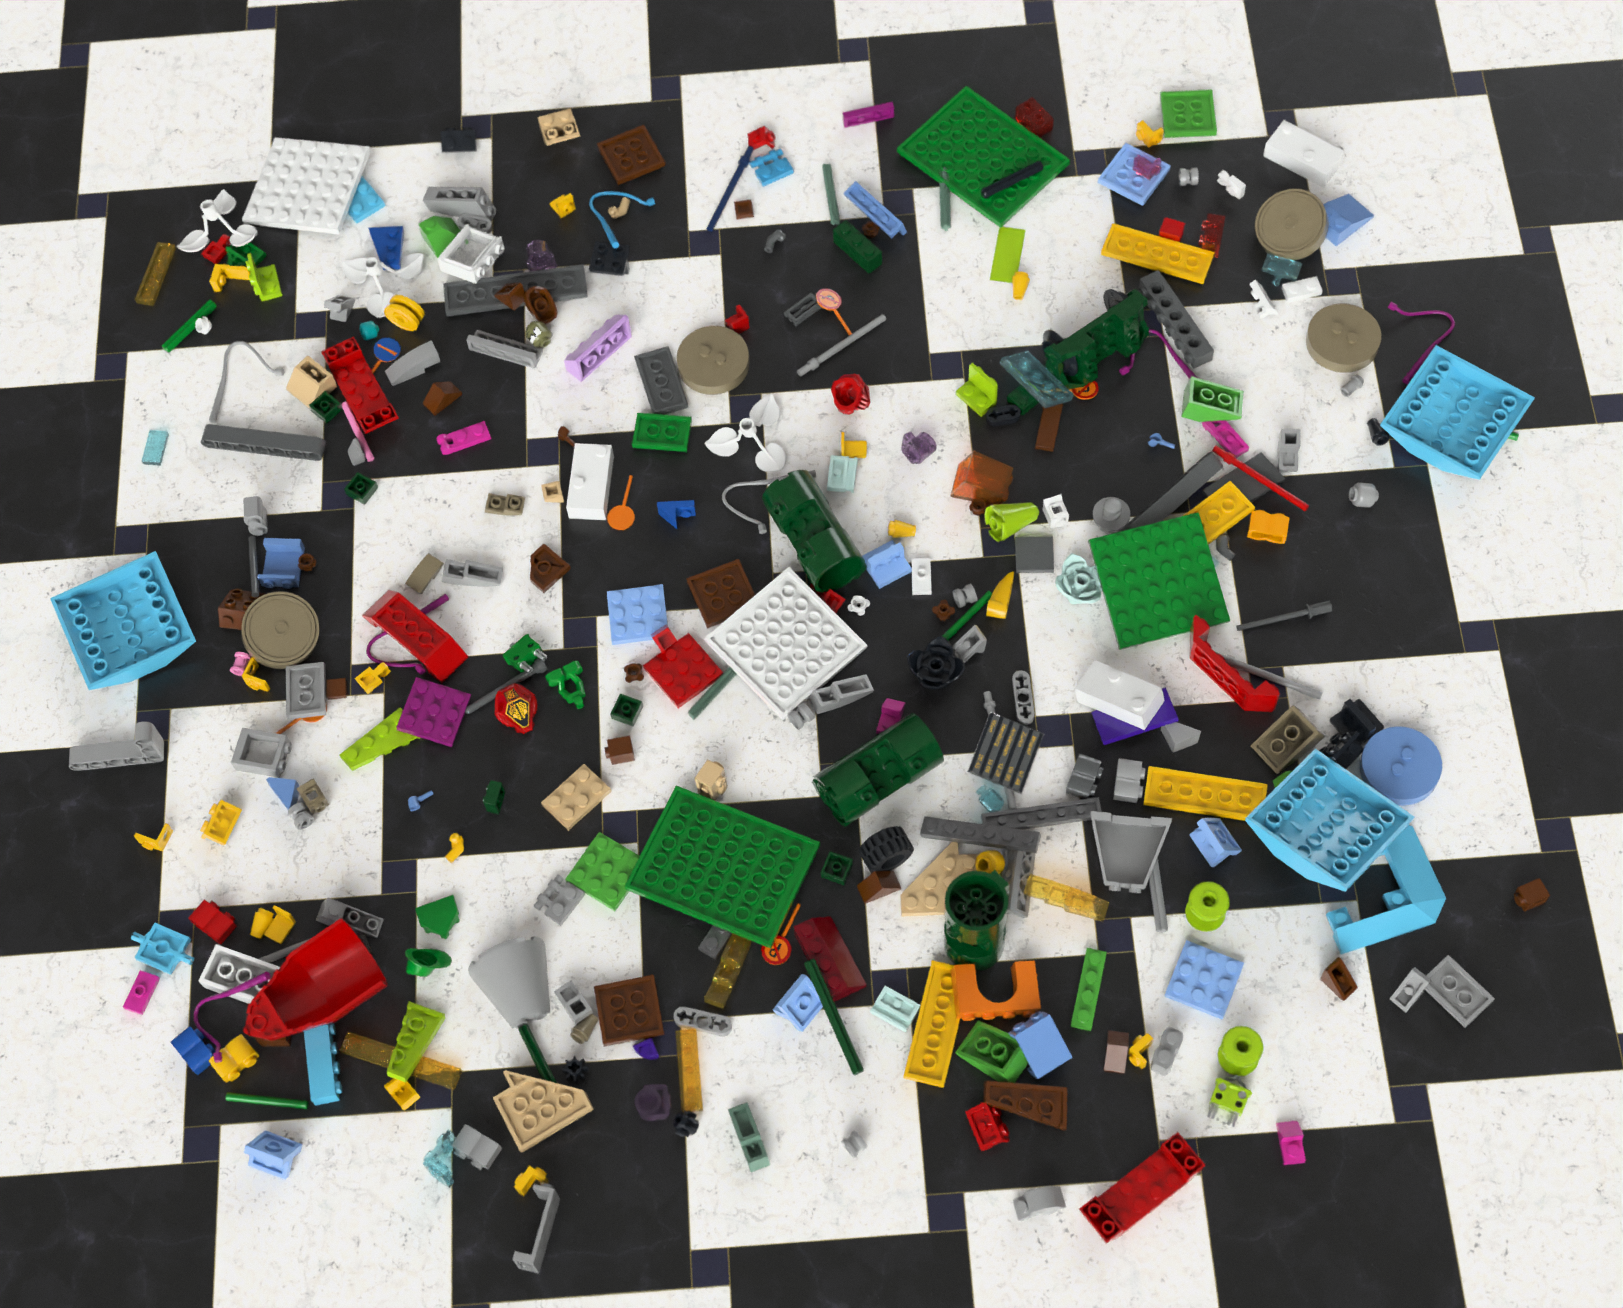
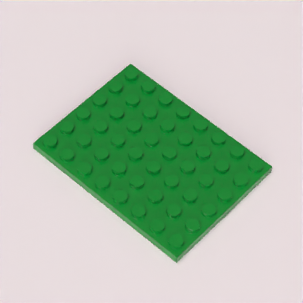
M967 86L897 147V153L938 183L939 181L941 183L944 182L953 194L1000 228L1070 164L1069 158ZM1036 161H1040L1043 164L1042 171L988 198L982 196V188ZM942 170L946 171L949 175L947 176L949 180H945L939 173Z
M676 785L624 887L625 890L772 948L817 854L820 842Z

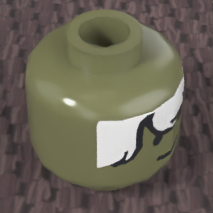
M533 321L526 327V338L534 347H546L550 344L552 332L544 322Z

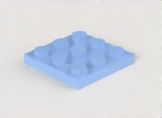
M1125 143L1100 175L1098 183L1143 206L1170 171L1171 165Z
M663 584L607 591L612 645L653 640L651 637L652 633L666 624L668 626Z
M1186 940L1164 997L1223 1020L1244 962Z

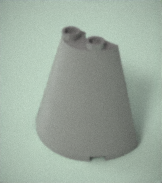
M1091 811V820L1104 885L1109 886L1110 891L1121 892V888L1129 889L1130 893H1141V889H1145L1171 825L1172 818L1152 816L1151 818H1140Z
M532 936L531 940L520 937L505 941L484 951L478 956L479 960L476 963L472 961L469 965L468 973L512 1029L528 1024L527 1021L532 1018L541 1020L550 1013L546 949L543 939Z

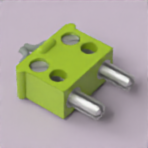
M1235 1075L1234 1077H1226L1224 1079L1216 1078V1087L1209 1102L1211 1104L1207 1115L1209 1118L1214 1106H1216L1211 1119L1215 1118L1218 1108L1231 1112L1227 1123L1228 1126H1230L1235 1114L1231 1127L1235 1126L1238 1116L1241 1117L1247 1099L1252 1095L1251 1090L1246 1089V1085L1240 1080V1076ZM1237 1079L1238 1083L1241 1084L1243 1087H1241V1086H1239V1085H1236V1084H1234V1083H1231V1082H1229V1081H1227V1080H1232V1081H1233V1080ZM1219 1095L1221 1099H1216L1215 1096ZM1238 1103L1241 1105V1107L1238 1108L1235 1104Z

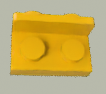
M220 800L217 804L214 803L208 813L211 815L209 821L205 820L200 829L203 832L201 838H209L224 846L242 809L223 800Z

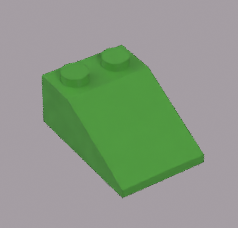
M1191 376L1183 394L1181 417L1198 422L1240 420L1242 418L1244 391Z
M979 1020L955 1052L959 1057L998 1082L1015 1083L1028 1064L1015 1038L1010 1037L1009 1033Z

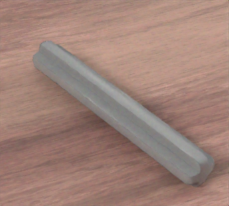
M1157 858L1149 877L1156 931L1163 933L1168 931Z

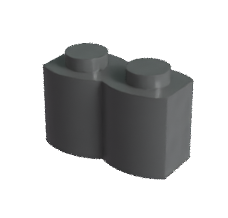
M1079 753L1066 788V793L1082 799H1089L1090 795L1094 796L1098 786L1095 784L1096 779H1101L1104 770L1101 767L1102 761Z

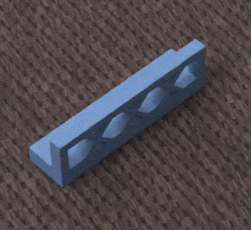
M856 181L843 193L849 201L889 237L893 238L898 232L903 236L907 233L903 223Z

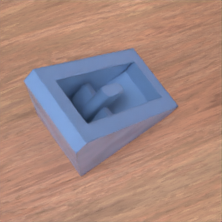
M271 777L266 779L287 810L297 803L299 792L296 788L300 786L296 780Z

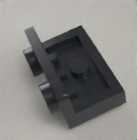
M463 127L460 131H456V128H445V131H441L442 153L476 152L477 131L473 130L472 127Z

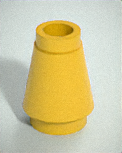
M1016 272L1012 277L1014 299L1022 300L1024 298L1030 281L1029 275L1025 272Z
M895 519L894 521H889L888 536H892V538L915 536L916 525Z
M259 908L258 912H255L250 935L261 939L274 920V913Z

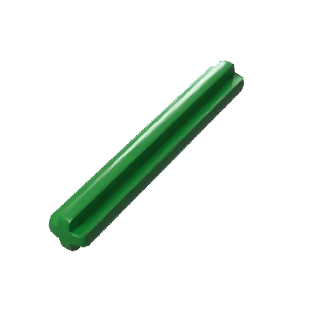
M208 300L162 344V348L167 353H170L196 328L195 324L198 318L207 317L217 307L215 302Z

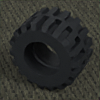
M901 826L888 827L876 832L865 840L859 848V854L871 874L874 871H891L897 868L914 851V847Z

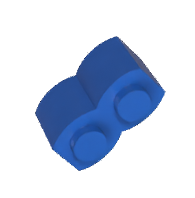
M189 1026L170 1043L194 1073L199 1075L211 1065L209 1059L215 1053V1049L210 1043L204 1044L202 1039L205 1037L198 1028L193 1030Z

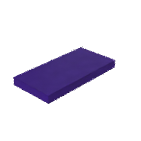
M1166 687L1162 688L1164 702L1145 730L1101 711H1092L1091 713L1103 745L1177 722L1178 716Z

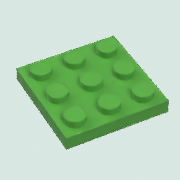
M1212 90L1160 92L1164 138L1216 136L1217 127Z
M599 832L565 880L567 883L570 882L582 890L585 894L616 911L629 893L628 890H625L624 886L640 856Z

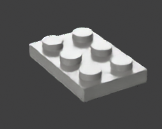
M318 662L286 666L287 719L326 715L325 663Z
M1449 955L1426 975L1431 982L1425 990L1464 1028L1495 1000Z

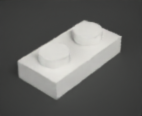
M1317 276L1282 284V291L1287 303L1322 295V288Z

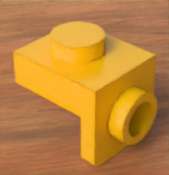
M1143 120L1137 123L1136 136L1148 148L1161 142L1164 132L1162 127L1152 131Z
M1149 1033L1143 1037L1139 1035L1132 1042L1133 1046L1129 1049L1128 1053L1131 1063L1136 1067L1139 1066L1141 1069L1145 1068L1147 1063L1141 1054L1153 1042V1038Z
M393 1078L384 1086L404 1111L420 1098L408 1082Z
M529 1166L524 1173L517 1177L514 1187L517 1192L525 1196L536 1179L548 1184L549 1181L545 1177L547 1173L539 1167L534 1169Z

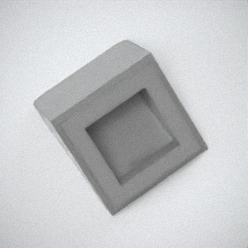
M356 438L353 439L348 449V455L353 466L366 460Z

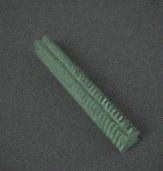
M822 164L831 224L839 225L840 217L831 164Z
M942 170L939 173L941 174L940 176H942L945 180H949L947 179L949 178L947 177L949 175L946 173V171ZM939 181L941 229L948 231L951 228L950 188H947L944 182L941 183Z
M730 666L713 683L711 688L702 695L700 700L688 710V714L693 720L701 714L702 709H706L707 704L709 705L710 701L712 702L713 697H717L718 692L720 693L721 689L725 688L724 685L726 686L727 682L729 683L732 677L734 678L737 675Z

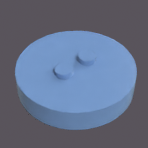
M1390 727L1377 732L1366 743L1360 758V775L1363 782L1400 806L1412 805L1426 799L1434 791L1441 777L1442 759L1436 745L1423 733L1408 727Z

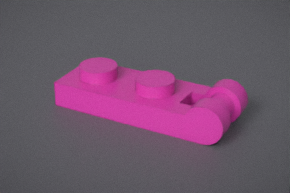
M1226 420L1202 422L1204 429L1211 433L1226 452L1230 451L1236 455L1235 458L1249 450V446Z
M485 421L449 434H440L436 439L438 444L441 445L440 450L442 454L448 455L490 440L491 437Z

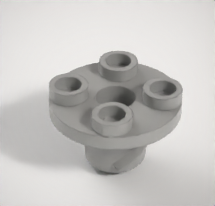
M1116 497L1103 498L1094 506L1093 520L1103 532L1119 531L1129 523V506L1123 500Z

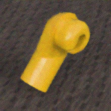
M458 833L451 834L449 838L452 850L445 858L450 863L464 851V840Z

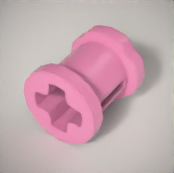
M236 652L234 655L235 662L230 671L235 675L242 676L251 656L244 652Z

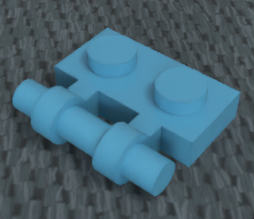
M781 149L769 151V154L762 157L758 156L755 160L749 162L751 168L758 166L759 169L755 170V175L763 187L794 173L786 157L778 158L783 155ZM772 160L773 163H770L765 166L764 163Z

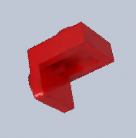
M766 126L760 127L748 133V146L753 147L755 150L767 144L772 149L775 147V134Z

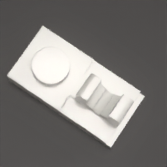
M1256 280L1251 282L1250 286L1253 289L1251 294L1256 300H1260L1253 307L1256 311L1262 308L1258 316L1264 318L1269 314L1276 315L1278 312L1262 285Z

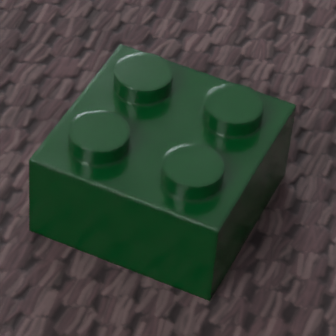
M1024 382L1007 395V402L1010 405L1018 406L1022 416L1037 405L1040 396Z
M326 391L309 405L311 412L326 424L343 409L341 403Z
M357 472L344 490L346 495L365 505L378 489L375 481Z
M620 693L610 713L611 719L634 727L643 708L642 701Z
M490 780L486 787L487 793L483 797V803L487 812L499 814L506 791L502 782Z
M829 851L821 871V878L845 885L853 865V859Z

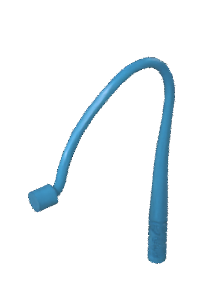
M604 191L593 195L590 198L589 205L602 223L612 247L618 248L619 243L606 220L594 208L593 200L602 195H620L634 199L643 205L652 206L655 205L653 198L645 202L628 193Z

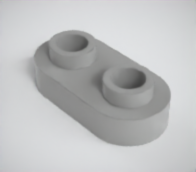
M466 213L458 218V225L461 230L466 224H469L471 228L488 234L492 231V223L486 217Z

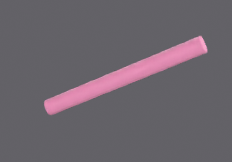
M343 402L341 406L367 461L371 462L374 460V456L348 402Z

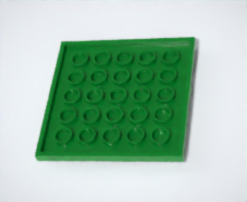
M1199 512L1088 540L1119 650L1189 633L1195 615L1205 619L1209 627L1230 622Z

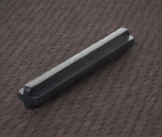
M1036 161L982 188V196L988 198L1042 171L1043 164L1040 161Z

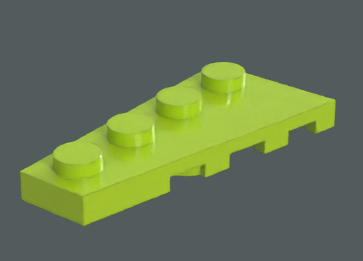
M401 707L339 755L352 771L374 761L375 758L383 754L391 753V750L399 746L403 747L410 744V741L416 738L420 739V737L397 730V725L403 712Z
M410 1001L408 1002L406 1016L403 1018L402 1028L397 1037V1044L395 1049H393L387 1068V1075L389 1077L407 1082L446 1019L444 1013Z

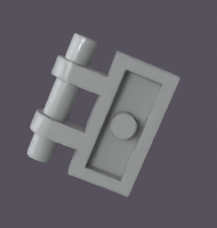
M557 875L554 880L551 879L548 883V888L544 893H540L537 897V902L533 906L539 911L544 905L548 907L544 912L545 916L562 926L585 896V893L570 882L563 888L560 884L564 878ZM554 892H557L558 896L554 899V901L552 902L551 900H549L551 895Z

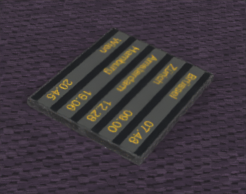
M990 712L967 772L1022 794L1044 734Z

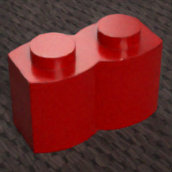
M203 900L188 919L221 945L237 927L233 922L235 918L228 912L224 914L220 912V907L212 900L210 902Z

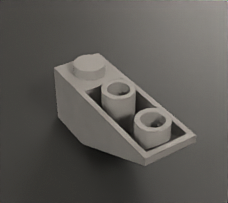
M327 898L322 902L316 921L328 926L342 918L355 933L374 938L378 937L384 920L331 898Z

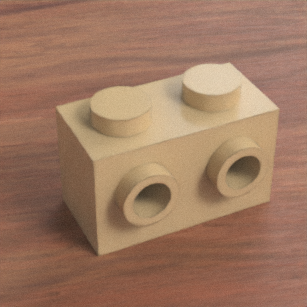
M707 759L695 777L697 792L704 797L716 801L718 796L723 795L727 789L725 771L720 763Z

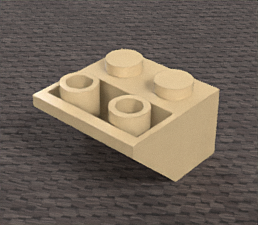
M571 108L538 117L540 130L547 146L580 137Z
M306 356L295 366L286 390L309 408V405L324 391L330 394L337 385L331 373L311 357Z

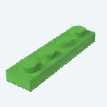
M1091 948L1086 949L1071 1027L1088 1031L1092 1029L1107 954L1105 951Z

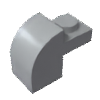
M1281 429L1277 453L1278 471H1298L1300 430Z
M572 980L554 991L575 1024L593 1013L591 1007Z
M1046 1186L1024 1192L1025 1195L1013 1200L1018 1221H1024L1038 1214H1052L1066 1208L1061 1187Z

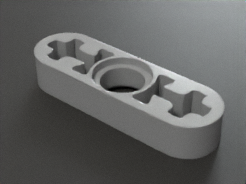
M1020 670L1015 672L1012 677L1016 717L1020 724L1029 725L1033 722L1035 714L1030 676L1027 672ZM1019 677H1022L1024 680L1023 688H1020ZM1020 694H1026L1029 697V699L1025 702H1021L1018 699V696ZM1025 707L1028 715L1027 719L1022 716L1023 708Z
M688 1007L677 1008L673 1015L676 1025L682 1028L721 1037L729 1035L732 1031L731 1021L726 1016ZM683 1013H686V1016L688 1018L693 1019V1024H691V1019L685 1018L683 1021H680V1017L678 1016H682ZM700 1017H706L709 1022L706 1026L701 1027L697 1024V1020ZM712 1019H715L714 1022L718 1025H721L722 1022H725L727 1028H723L722 1031L720 1030L719 1026L713 1025V1029H711Z

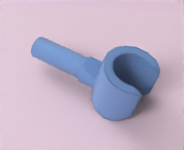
M1154 433L1149 437L1152 439L1148 442L1151 447L1160 444L1172 449L1175 448L1174 444L1164 441L1159 433Z
M432 790L418 797L411 796L408 799L410 811L418 810L420 808L419 802L432 796Z

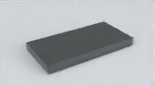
M669 346L634 356L652 414L665 415L689 408Z
M1262 452L1245 462L1246 465L1277 485H1280L1285 480ZM1236 468L1203 489L1202 494L1208 498L1231 481L1252 503L1271 489L1239 468Z

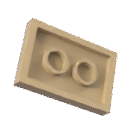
M583 764L544 799L541 804L569 831L612 791L592 770Z

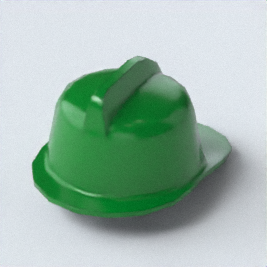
M409 948L405 952L408 958L406 972L411 975L427 977L435 968H446L452 963V959L447 953L437 949Z

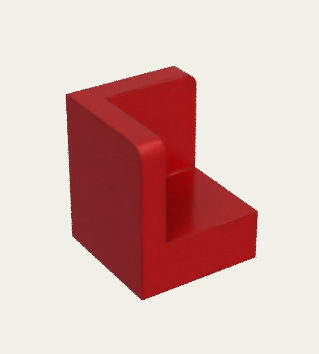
M1165 217L1159 231V237L1181 242L1185 223Z
M737 305V314L726 319L725 325L740 334L749 329V319L742 307Z
M667 624L651 634V637L662 653L665 652L667 647L677 641Z

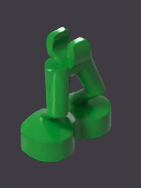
M573 661L563 666V669H556L545 676L549 686H558V693L569 704L574 702L577 709L584 707L582 698L586 694L583 681L578 677L583 672L579 661ZM572 679L576 684V691L572 694L565 689V681Z

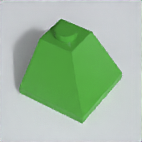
M432 216L418 224L423 239L437 258L460 232L453 219L447 217ZM465 239V246H466V245L469 244V242H468L467 239Z

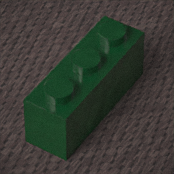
M847 220L833 229L834 243L868 274L882 265V251Z

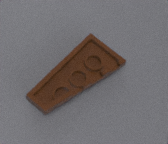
M996 1081L984 1082L985 1104L1064 1131L1067 1130V1087Z

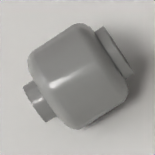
M1358 482L1349 490V500L1357 507H1371L1379 498L1376 487L1371 483Z

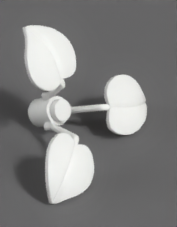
M222 190L214 201L210 199L205 200L200 205L204 213L202 218L204 220L205 232L203 230L191 232L177 247L185 252H196L204 248L209 242L207 237L209 234L207 219L214 221L219 218L233 233L229 239L233 246L247 244L254 239L258 232L254 226L249 224L241 225L235 231L224 220L221 214H227L232 211L236 206V200L225 190Z
M415 253L402 257L401 269L396 270L386 266L383 262L379 263L375 257L357 258L343 261L342 264L346 277L352 283H363L368 275L374 277L380 294H374L368 299L367 309L373 316L382 318L385 316V307L390 304V299L393 296L392 292L383 294L378 277L382 275L383 268L394 274L400 273L403 279H412L420 273L424 255L422 253Z
M772 394L762 398L753 406L750 411V418L741 420L738 437L733 429L725 427L717 430L705 442L706 447L714 454L731 456L738 451L737 441L741 439L743 434L748 438L753 437L762 450L755 458L759 469L765 472L781 471L786 463V456L780 445L770 443L764 448L756 435V426L760 427L761 424L772 426L780 417L779 407Z

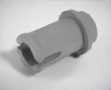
M1359 375L1352 376L1351 380L1340 389L1341 393L1345 397H1349L1357 388L1363 386V378Z

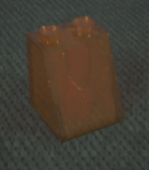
M973 451L958 465L950 496L968 501L982 498L989 505L1001 504L1009 496L1008 487L1013 480V467Z

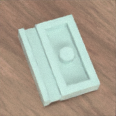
M831 455L827 491H851V493H854L857 457L849 458V456Z
M884 986L870 1013L907 1032L921 1005Z

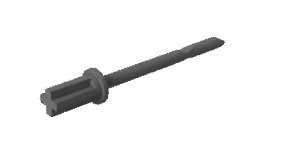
M1330 600L1312 605L1305 604L1304 610L1237 625L1236 628L1237 631L1303 615H1307L1311 619L1312 616L1332 612V604Z

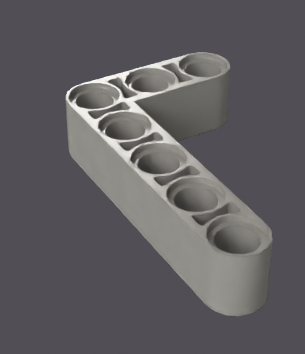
M150 722L136 723L135 740L79 745L69 749V768L77 771L154 763L164 760V740Z

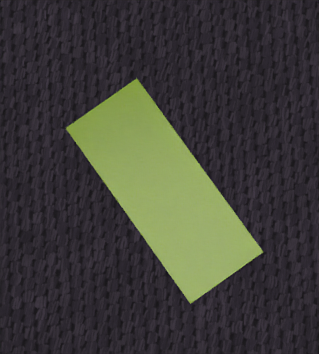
M999 227L990 280L1012 283V277L1019 270L1026 230Z

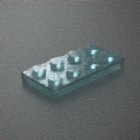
M1028 350L1001 358L999 364L1044 408L1072 400L1074 394Z

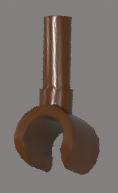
M561 426L558 430V438L562 441L565 440L572 447H575V442L568 437L570 431L566 427Z

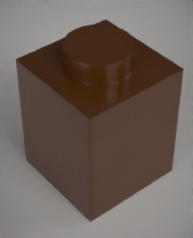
M630 735L607 740L608 747H604L606 759L610 758L612 765L635 761Z
M1540 878L1518 887L1514 893L1516 904L1522 907L1524 912L1545 903L1550 896Z

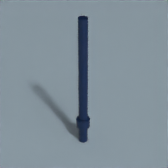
M748 146L744 155L740 157L739 165L706 228L708 231L712 232L740 176L744 169L748 167L750 157L754 151L753 147Z

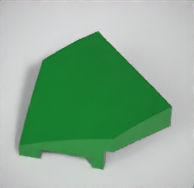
M250 242L242 246H233L231 244L230 247H226L228 255L227 265L247 267L246 261H248L247 254L251 253L256 266L267 256L264 251Z
M454 895L415 908L419 924L424 928L425 933H434L440 935L443 939L448 938L451 928L460 921Z

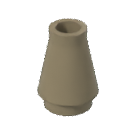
M591 1014L571 1029L570 1036L579 1044L587 1042L598 1022V1018Z

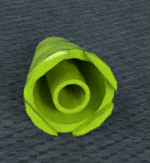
M1031 502L990 505L985 509V523L990 525L991 530H989V534L995 541H1004L1037 520L1039 510Z

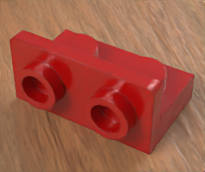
M983 1102L965 1112L981 1151H985L1001 1142L1007 1143L1010 1141L1008 1137L1009 1130L1000 1117V1108Z

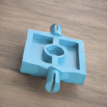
M154 923L151 930L145 936L134 932L131 936V940L140 943V949L134 958L167 974L172 975L180 961L189 965L193 964L191 961L194 962V957L185 954L191 939L160 924Z

